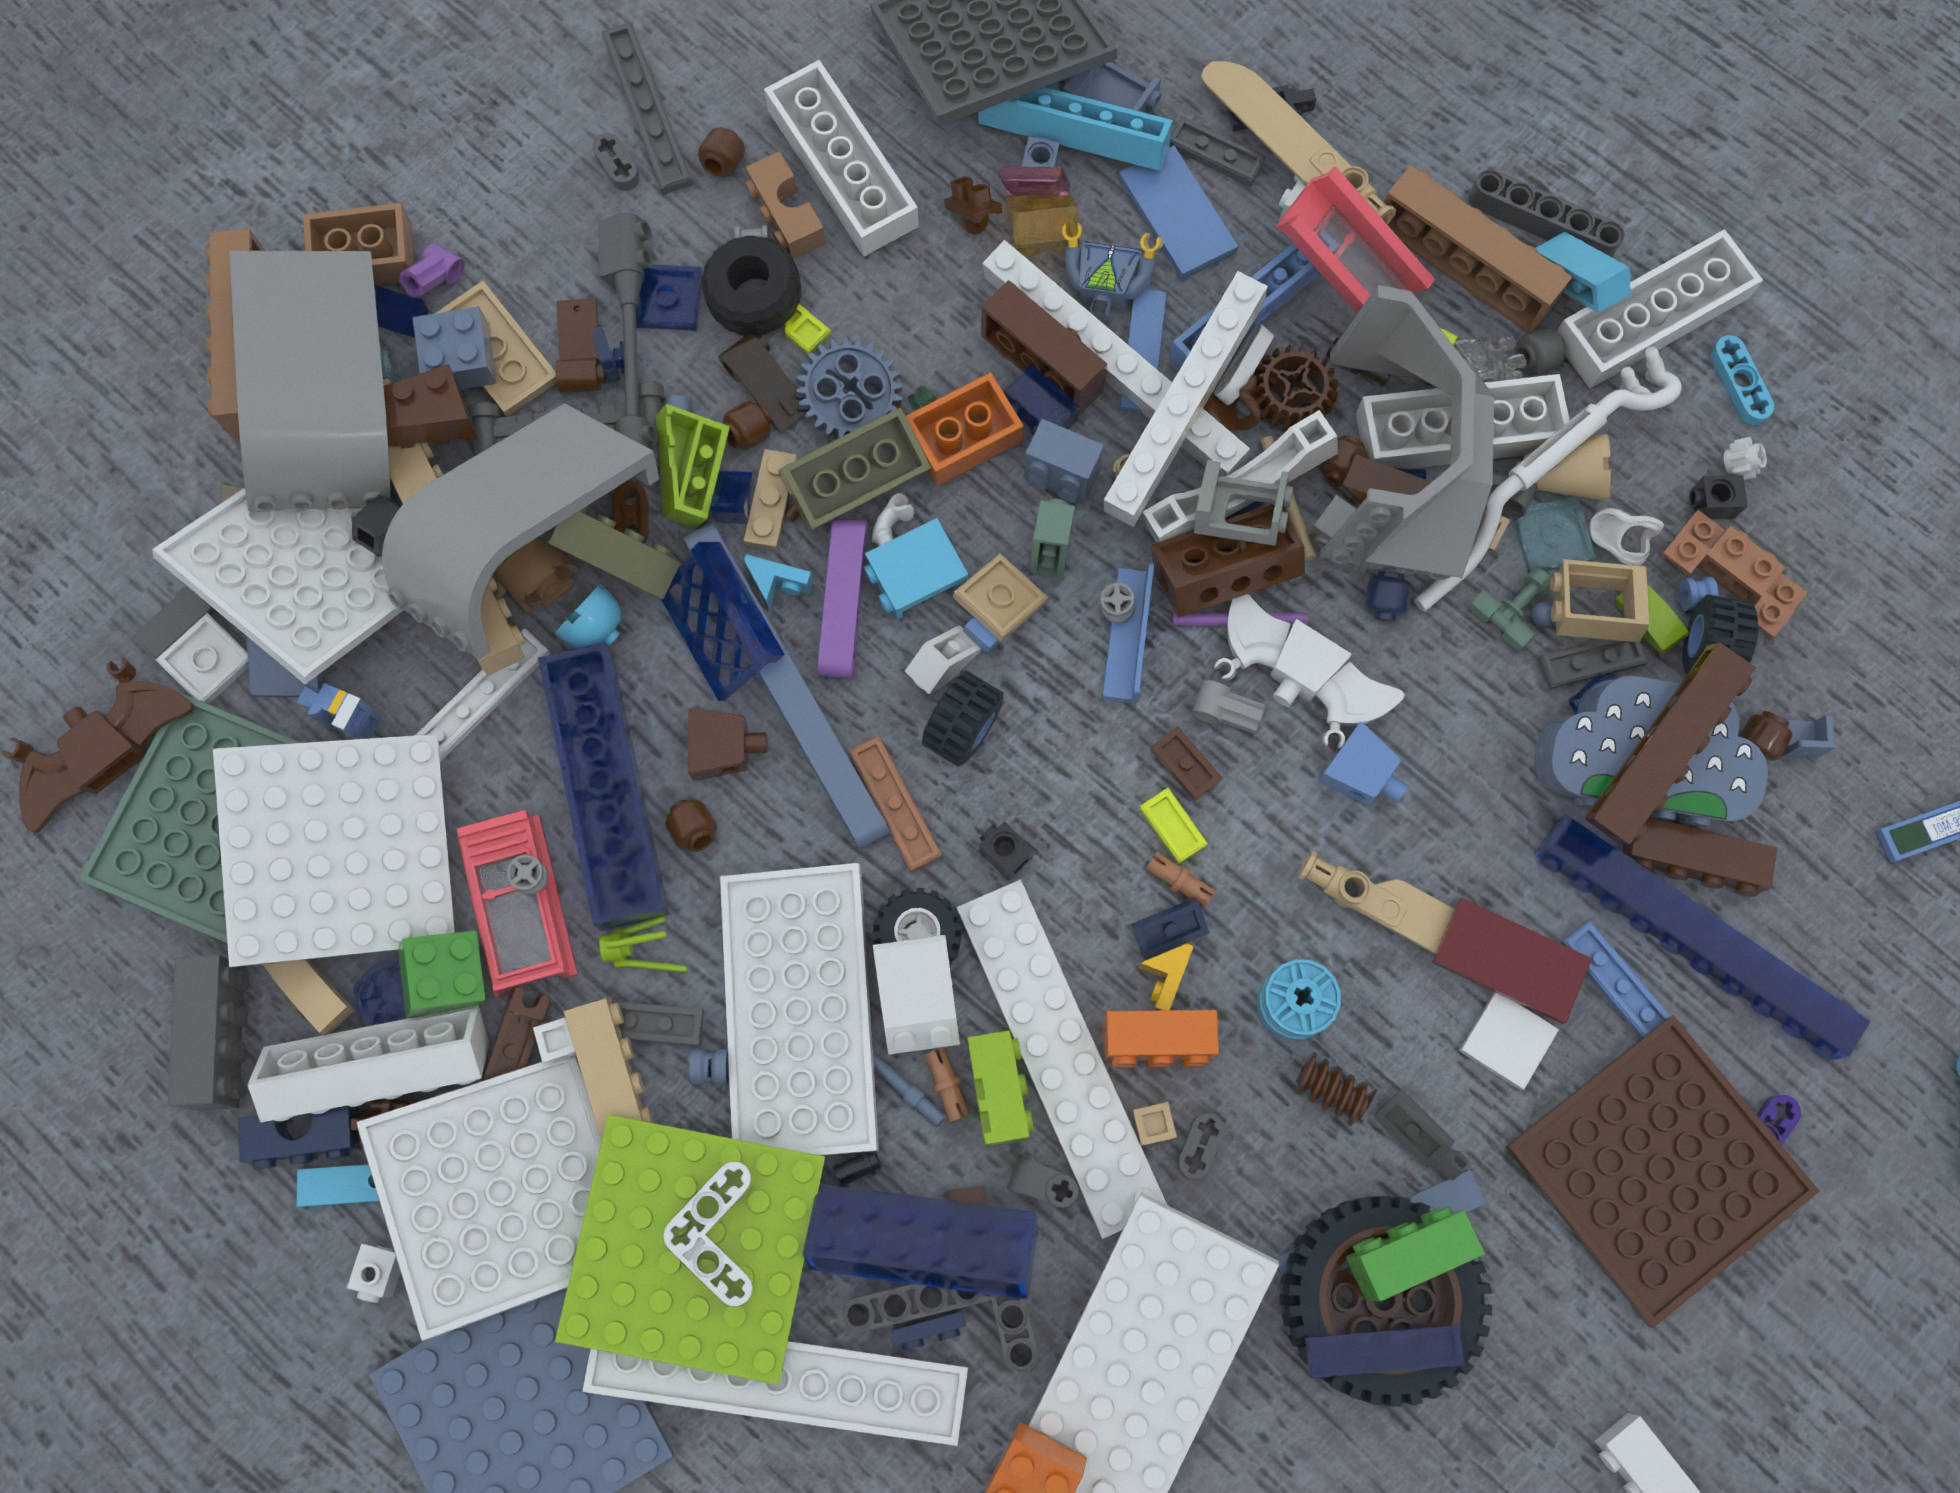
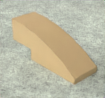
M310 959L262 964L280 989L319 1033L331 1034L355 1011L335 989L336 986Z

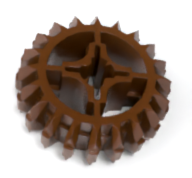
M1291 345L1286 347L1284 353L1279 348H1276L1272 356L1266 354L1262 358V364H1258L1254 371L1257 384L1250 395L1256 400L1260 410H1262L1261 420L1271 418V428L1277 426V423L1282 424L1284 433L1290 426L1319 410L1326 419V414L1332 413L1335 407L1334 402L1338 398V392L1336 391L1339 385L1338 379L1333 378L1335 374L1334 368H1325L1328 363L1327 357L1317 360L1316 350L1312 351L1310 355L1304 353V345L1299 348L1298 352H1294ZM1307 376L1315 383L1316 387L1309 383ZM1297 382H1300L1297 391H1293L1288 397L1290 388H1294ZM1269 386L1273 388V392L1279 395L1281 402L1274 398ZM1294 406H1300V407H1303V408H1292V407H1294Z

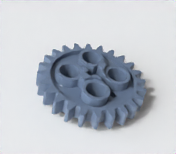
M844 336L842 345L838 346L832 338L830 339L828 350L822 344H819L817 349L819 356L809 352L807 360L810 364H801L800 371L805 375L797 376L796 383L803 387L796 389V397L805 399L799 402L798 408L799 410L809 409L805 414L804 420L807 422L815 419L814 431L816 432L824 427L826 429V439L833 432L837 434V439L896 410L897 408L893 405H901L903 397L896 393L902 391L903 384L894 382L899 378L900 371H890L894 360H882L885 353L884 349L876 354L872 352L873 342H870L864 348L861 347V338L858 337L855 344L850 345L847 336ZM845 362L850 363L856 370L852 373H845L839 368V365ZM831 371L835 377L827 375L826 372ZM875 384L880 388L881 392L875 395L869 394L864 386ZM822 386H828L833 389L835 394L830 397H824L820 395L817 389ZM851 386L855 388V392L850 391L848 394L843 392L844 388L847 390ZM864 403L867 405H871L872 409H867ZM848 407L855 408L860 416L848 418L843 413V410Z

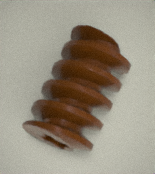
M1313 1051L1296 1079L1298 1083L1297 1094L1300 1096L1306 1090H1311L1309 1102L1314 1103L1320 1097L1324 1098L1322 1110L1326 1111L1334 1104L1336 1106L1335 1118L1338 1119L1347 1112L1349 1113L1347 1125L1352 1126L1362 1118L1375 1097L1377 1089L1366 1095L1368 1084L1364 1081L1354 1088V1075L1349 1074L1341 1080L1342 1068L1337 1066L1328 1072L1330 1061L1326 1058L1316 1065L1317 1053Z

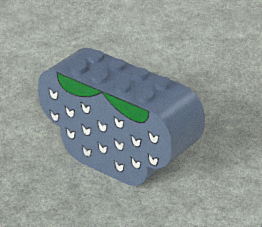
M1625 676L1615 680L1603 681L1589 688L1580 700L1577 714L1558 717L1549 722L1541 731L1534 758L1535 772L1541 784L1556 795L1574 798L1573 805L1592 808L1681 683L1640 676ZM1733 702L1729 705L1731 712L1725 721L1718 726L1715 724L1708 734L1711 739L1706 748L1700 754H1694L1687 763L1690 768L1686 776L1679 783H1673L1666 794L1669 798L1666 804L1657 813L1652 812L1649 817L1660 820H1675V817L1678 816L1677 823L1693 826H1710L1711 821H1737L1744 819L1759 808L1766 792L1768 765L1764 754L1758 746L1748 739L1738 737L1739 715Z

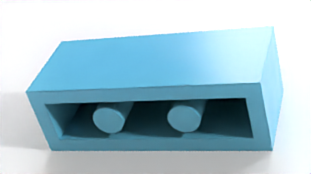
M1566 232L1535 248L1540 255L1550 262L1560 265L1566 273L1572 276L1563 293L1597 313L1604 311L1631 295V273L1628 266Z

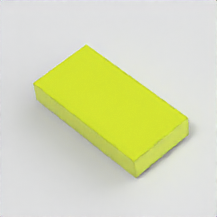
M1166 788L1140 805L1139 810L1178 865L1208 845L1169 788Z

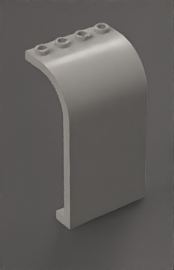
M229 251L238 420L248 511H306L309 509L327 508L341 510L365 507L379 494L391 502L386 410L371 251Z
M565 403L422 487L406 500L392 519L383 543L382 565L390 590L387 592L389 600L397 609L402 608L410 613L418 623L423 622L431 627L439 637H446L462 652L467 651L480 660L490 653L481 621V602L486 585L497 567L513 552L630 478L634 477L649 486L659 480L654 451Z

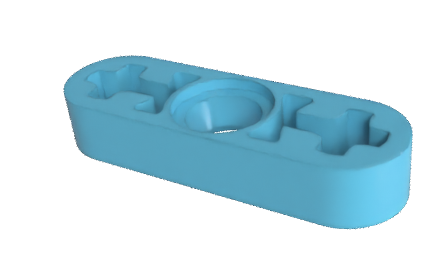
M1732 335L1723 336L1712 347L1710 358L1740 418L1746 424L1760 425L1773 413L1774 402L1742 340ZM1722 350H1732L1734 354L1732 356L1729 353L1723 354ZM1738 373L1746 375L1750 381V386L1741 387L1737 385L1734 375ZM1752 405H1753L1754 407H1759V406H1760V407L1762 408V411H1761V412H1759L1758 410L1752 411L1750 407H1751Z

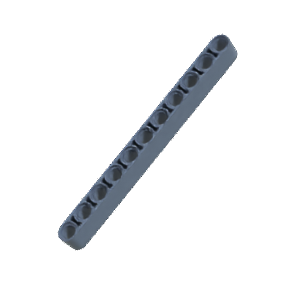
M710 522L683 536L682 540L858 849L860 850L889 834L890 831L714 524Z

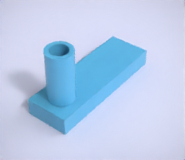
M369 1165L297 1169V1207L379 1202Z

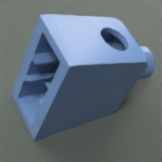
M1361 721L1318 780L1323 785L1366 805H1370L1379 792L1397 803L1409 787L1392 775L1401 762L1400 757Z

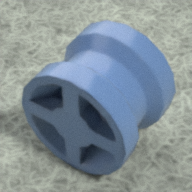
M1703 577L1700 581H1695L1693 578H1683L1678 592L1682 610L1694 611L1698 603L1706 595L1718 596L1716 580L1713 577Z

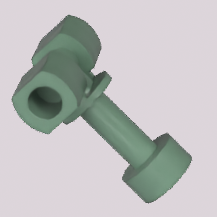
M1534 568L1524 578L1526 587L1512 601L1503 600L1500 603L1484 589L1470 603L1468 609L1485 624L1491 620L1504 632L1501 638L1519 653L1536 635L1532 629L1521 621L1524 618L1521 610L1536 595L1544 597L1548 594L1551 576L1540 568Z

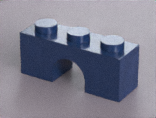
M346 1105L331 1108L321 1114L311 1113L312 1123L309 1131L303 1137L296 1140L288 1132L287 1120L260 1122L258 1115L238 1118L239 1160L241 1163L253 1164V1169L257 1170L276 1167L277 1160L290 1159L291 1165L313 1162V1155L326 1154V1159L349 1157L350 1150L361 1149L358 1130H351V1119L359 1117V1106L350 1107Z

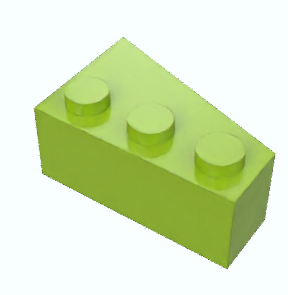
M666 404L655 415L656 429L659 436L658 454L664 519L696 529L708 517L730 426Z
M1010 1030L967 1037L985 1148L1028 1141L1030 1137L1029 1132H1033L1034 1127L1031 1111L1025 1110L1022 1096L1028 1095L1025 1075H1018L1016 1060L1022 1059L1018 1038L1012 1039Z

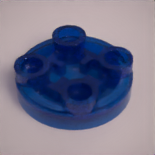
M399 960L380 962L369 968L355 982L353 993L356 1011L368 1026L408 1019L405 1012Z

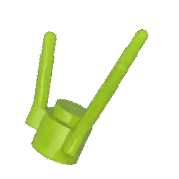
M665 916L650 919L626 928L612 930L611 934L600 936L601 958L604 963L614 962L615 968L633 967L683 973L688 970L685 965L627 959V956L633 955V944L666 937L665 931L632 937L630 935L664 923L666 921Z

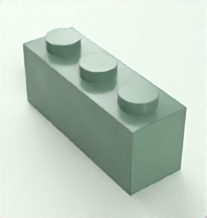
M1060 499L1040 500L1033 537L1030 574L1063 580L1075 506L1068 505L1067 502Z

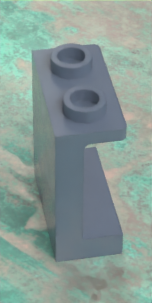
M1112 62L1074 75L1063 88V92L1143 113H1147L1149 109L1153 111L1162 96V93L1159 92L1161 79L1155 76L1151 83H1148Z

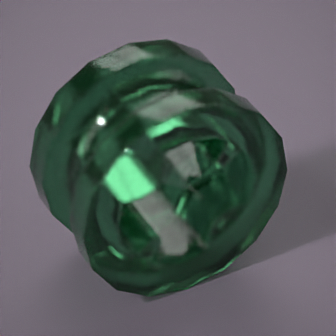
M922 385L917 388V394L912 393L908 396V400L915 411L937 400L931 391Z

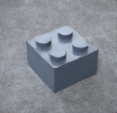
M479 306L413 317L419 373L449 364L461 390L497 384L489 324Z
M1042 419L1025 453L1024 479L1036 489H1048L1058 493V496L1067 502L1076 503L1077 501L1085 504L1100 471L1104 444Z

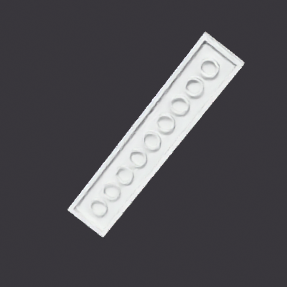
M1021 879L956 907L1012 1037L1019 1040L1021 1057L1101 1238L1104 1239L1123 1230L1141 1192L1167 1205Z
M788 1341L780 1383L778 1385L590 1349L582 1392L958 1446L968 1367Z

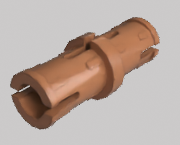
M1158 851L1145 868L1146 871L1151 872L1171 886L1170 890L1174 893L1179 891L1190 899L1196 898L1201 908L1208 904L1212 898L1211 896L1216 891L1191 875L1189 868L1185 866L1182 869Z
M942 1047L938 1051L934 1050L925 1054L924 1058L928 1063L935 1082L933 1090L935 1094L939 1093L948 1122L953 1123L970 1116V1111L967 1109L959 1087L962 1084L960 1077H955L946 1048Z

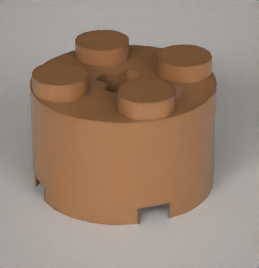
M538 538L513 552L496 569L500 584L527 613L537 612L534 608L537 605L543 604L547 608L559 600L574 583L570 578L572 573L574 572L578 575L579 571L578 567L563 550Z

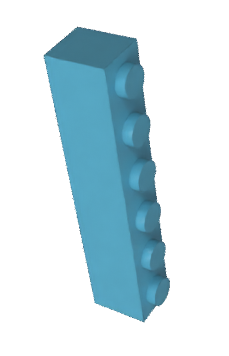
M1046 87L979 111L978 124L1024 136L1046 137L1052 141L1060 142L1062 146L1158 171L1161 170L1169 150L1173 120Z

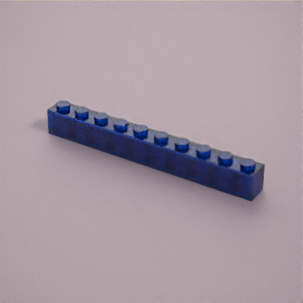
M1567 814L1554 822L1534 852V855L1541 859L1540 863L1552 872H1560L1571 879L1570 884L1579 891L1593 894L1600 899L1599 903L1605 909L1612 913L1622 914L1630 920L1629 923L1634 929L1644 934L1649 933L1660 940V946L1666 951L1675 955H1682L1690 961V966L1703 975H1711L1721 982L1720 986L1723 990L1731 995L1741 996L1752 1003L1751 1008L1755 1012L1765 1017H1772L1781 1023V1028L1787 1034L1795 1038H1803L1813 1045V1051L1821 1057L1829 1060L1849 1057L1871 1021Z

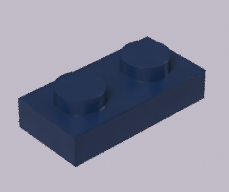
M1196 898L1130 924L1141 956L1145 960L1210 933L1201 906Z
M961 1310L891 1329L890 1334L893 1346L902 1344L903 1351L925 1345L923 1340L925 1337L938 1334L939 1341L960 1336L959 1328L966 1327L963 1311Z

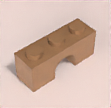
M780 151L745 167L748 178L747 181H744L746 190L752 200L758 199L761 205L758 209L765 224H772L776 232L773 233L776 243L785 247L793 259L826 244L824 227L809 202L798 207H787L782 204L787 197L796 194L797 190L795 177Z

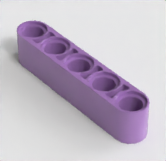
M834 518L832 521L818 655L819 677L853 679L867 542V521Z

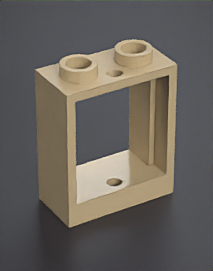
M1563 559L1558 571L1552 573L1550 591L1555 593V601L1551 608V620L1556 622V635L1638 643L1641 641L1650 625L1645 566ZM1570 586L1623 591L1624 618L1572 614L1570 612Z

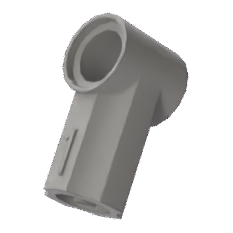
M1204 680L1191 713L1197 719L1207 723L1219 724L1222 722L1255 734L1261 721L1265 704L1231 693L1229 687L1219 682Z

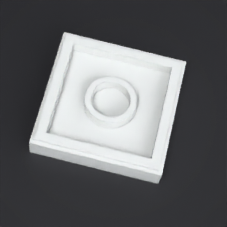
M208 613L155 659L193 698L210 704L249 668L247 651Z
M1494 992L1459 1051L1521 1091L1525 1089L1559 1029L1520 1004Z

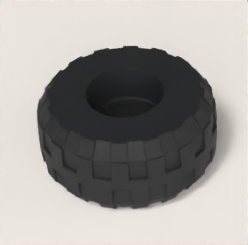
M755 235L734 238L721 247L719 246L704 266L701 285L705 302L714 319L728 331L743 336L748 333L765 335L784 326L795 314L801 299L799 271L787 249L773 241V239ZM759 278L767 281L762 289L754 293L744 294L737 292V288L749 279Z

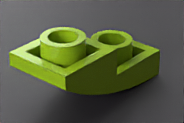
M1647 584L1650 625L1643 638L1661 654H1664L1689 635V631L1669 605ZM1623 593L1615 598V606L1624 613Z

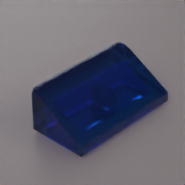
M374 285L378 327L415 338L413 317L428 315L429 309L425 302L420 298H413L410 295Z

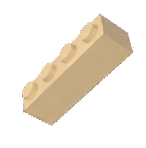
M611 997L563 1011L601 1142L608 1115L654 1123L649 1107L643 1108L639 1094L644 1093L639 1072L633 1073L629 1059L634 1058L630 1040L628 1037L622 1038L619 1024L624 1023L618 1002L612 1003Z

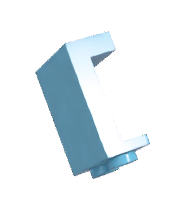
M937 518L865 553L867 565L863 567L864 573L871 585L877 583L882 594L878 595L883 609L887 614L892 612L896 620L903 617V611L953 586L957 590L968 580V573Z

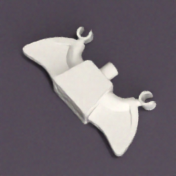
M1249 594L1232 599L1227 619V637L1234 659L1222 658L1218 660L1214 666L1215 670L1219 669L1222 665H1230V673L1222 677V680L1229 681L1235 677L1236 669L1239 667L1244 669L1258 663L1273 668L1270 676L1281 683L1273 694V698L1286 707L1291 706L1297 695L1307 701H1311L1317 696L1327 708V723L1330 724V729L1322 736V742L1325 746L1328 745L1329 735L1336 733L1339 737L1337 748H1341L1345 743V736L1340 731V727L1357 726L1360 721L1364 724L1375 721L1386 715L1403 700L1404 693L1400 689L1369 679L1351 662L1345 665L1352 655L1351 653L1296 619L1289 631L1290 623L1267 614Z

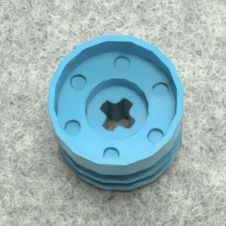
M1296 959L1282 964L1262 983L1257 994V1012L1262 1024L1273 1035L1286 1041H1303L1325 1030L1335 1020L1341 1006V991L1335 977L1323 965L1312 960ZM1303 991L1306 994L1304 1000L1307 1003L1299 1006L1295 1003L1298 998L1295 994Z

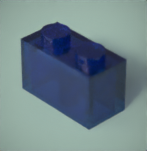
M1032 364L1004 390V394L1017 416L1029 426L1028 429L1033 436L1042 419L1069 429L1078 420L1080 406Z

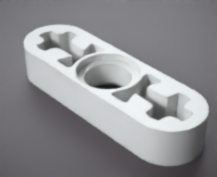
M1258 324L1244 339L1215 389L1214 395L1226 405H1230L1240 396L1239 389L1248 382L1274 337V334L1262 324Z

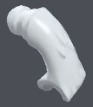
M899 493L893 495L887 506L878 516L872 531V543L878 547L893 540L891 528L897 521L902 520L905 522L913 518L914 508L907 504L908 498L905 495Z

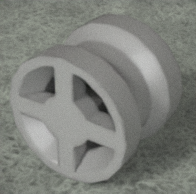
M1113 583L1104 588L1101 593L1100 602L1103 615L1108 621L1118 624L1124 623L1131 619L1135 612V598L1129 586L1123 583Z
M520 855L514 858L508 865L507 879L521 893L527 895L537 894L547 885L548 871L535 857Z

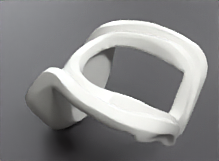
M1605 508L1592 517L1589 531L1594 543L1610 552L1620 562L1626 565L1640 566L1649 555L1650 539L1660 534L1664 524L1654 517L1630 516L1616 508ZM1633 526L1647 528L1641 536L1640 553L1625 551L1621 546L1622 536L1627 529Z

